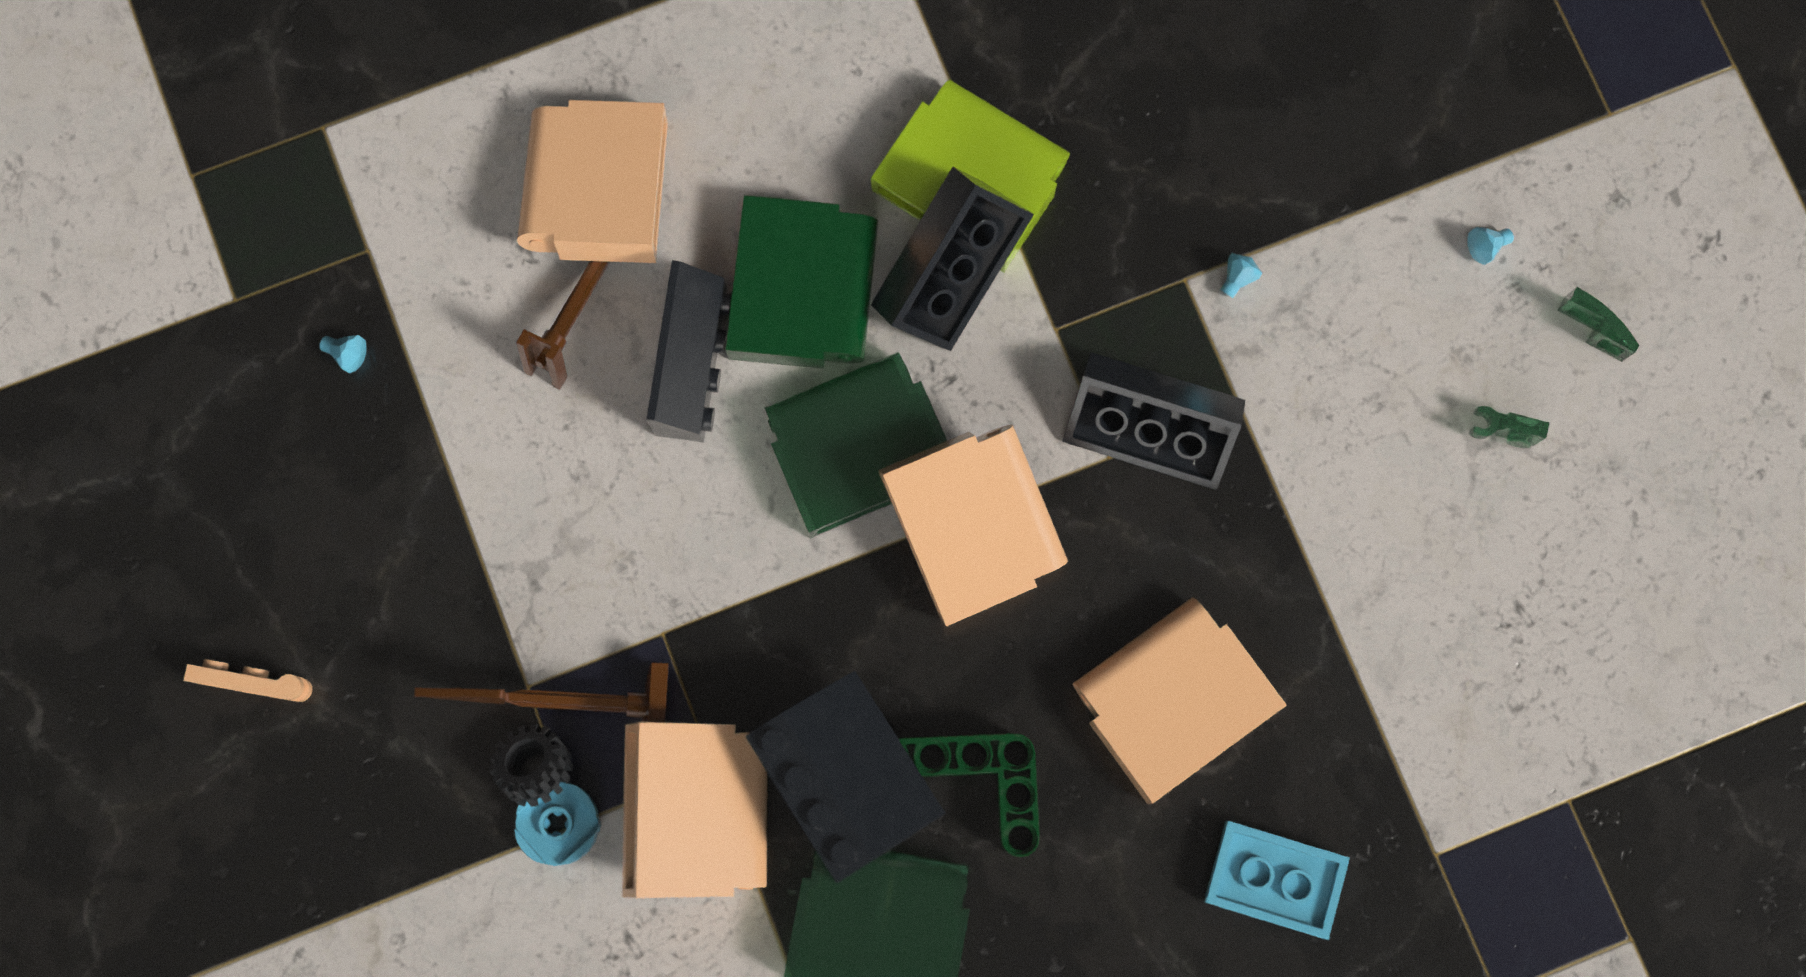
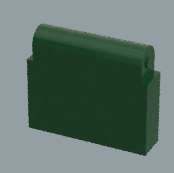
M744 195L726 352L729 360L824 369L825 361L839 363L863 362L879 221L869 215L840 212L839 204Z

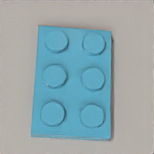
M1225 821L1204 902L1329 940L1350 858L1231 821Z

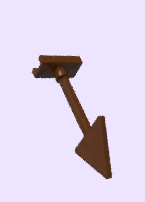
M589 262L550 330H545L542 337L525 329L523 330L516 345L525 374L532 376L537 367L544 369L550 373L553 387L561 389L568 377L562 350L567 343L565 338L610 262Z
M652 662L646 678L645 693L628 692L627 696L538 690H518L506 693L504 690L415 688L414 697L505 704L507 702L520 707L621 712L626 713V717L643 718V723H665L669 663Z

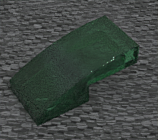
M1576 287L1564 297L1557 311L1593 329L1586 342L1587 344L1621 362L1636 353L1639 347L1636 339L1626 325L1602 302L1579 287Z

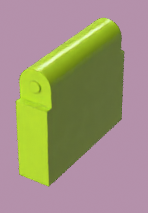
M949 79L941 87L930 105L922 101L871 177V191L920 221L953 166L988 184L1034 214L1000 270L1005 272L1053 199L1057 187L1055 180L1062 172L1070 153Z

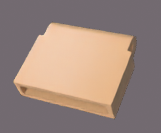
M569 100L568 107L542 106L534 109L531 113L517 236L518 244L530 251L558 253L560 260L656 263L668 129L664 103Z
M1006 425L991 430L978 437L970 432H966L878 470L938 615L945 626H949L1036 588L1037 585L1034 579L1048 574L1068 562L1013 425Z
M1194 597L1190 598L1073 683L1079 697L1095 717L1089 724L1147 804L1156 802L1287 706L1229 626L1225 624L1219 628L1206 609Z
M633 723L625 725L622 897L734 896V888L753 889V887H767V771L745 737L751 732L735 733V725Z

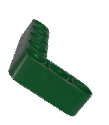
M1021 734L899 739L922 777L996 774L999 837L1002 848L1011 856L1016 857L1028 856L1036 850L1040 838L1036 759L1034 745L1029 738ZM1017 742L1023 745L1026 750L1024 763L1016 766L1006 761L1003 753L1008 743ZM969 744L981 746L985 752L983 764L978 767H970L965 764L962 759L963 748ZM936 746L941 749L944 761L940 767L929 769L921 763L920 753L925 747ZM1012 784H1021L1028 791V801L1021 808L1013 807L1007 802L1006 791ZM1015 826H1023L1030 832L1031 841L1024 850H1015L1009 844L1008 833Z

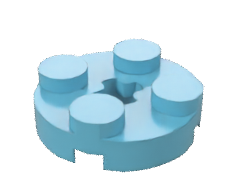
M564 782L559 783L563 789L559 795L554 790L549 793L551 801L545 803L541 798H538V806L531 807L528 802H526L525 806L518 805L515 821L516 840L522 851L535 862L551 866L572 864L591 850L600 831L601 821L594 800L582 788ZM554 813L556 816L565 814L568 820L565 822L567 830L563 834L558 831L552 834L548 832L547 828L551 824L548 819L550 814Z

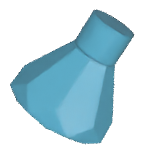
M1475 227L1468 233L1467 245L1473 259L1480 264L1486 265L1495 259L1502 246L1513 242L1514 236L1508 228L1494 231L1488 228Z
M1231 253L1228 258L1227 280L1220 290L1234 298L1240 288L1258 280L1263 272L1252 257Z
M359 335L340 339L325 336L320 342V350L331 354L339 367L348 373L356 371L365 359L366 341Z

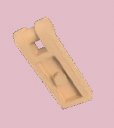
M207 659L203 660L202 667L187 664L183 680L295 702H303L312 694V685L305 678L286 674L278 680L268 679L269 671L244 666L242 674L228 672V663Z

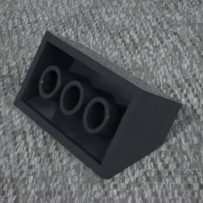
M953 166L879 289L871 306L891 326L951 351L1034 214L983 181Z
M675 260L671 262L646 420L658 437L704 442L705 431L712 432L714 425L715 408H711L709 405L711 392L718 393L720 386L721 369H717L715 366L717 353L724 354L727 330H722L721 328L723 315H730L732 291H727V285L723 277Z
M1090 352L1062 442L1217 490L1242 426L1246 400Z

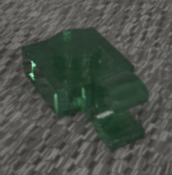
M1479 406L1474 410L1473 414L1485 418L1487 428L1483 429L1474 426L1470 429L1469 435L1476 439H1485L1495 433V436L1506 438V443L1511 446L1531 448V445L1535 446L1546 439L1550 423L1512 412L1506 415L1495 411L1491 407Z

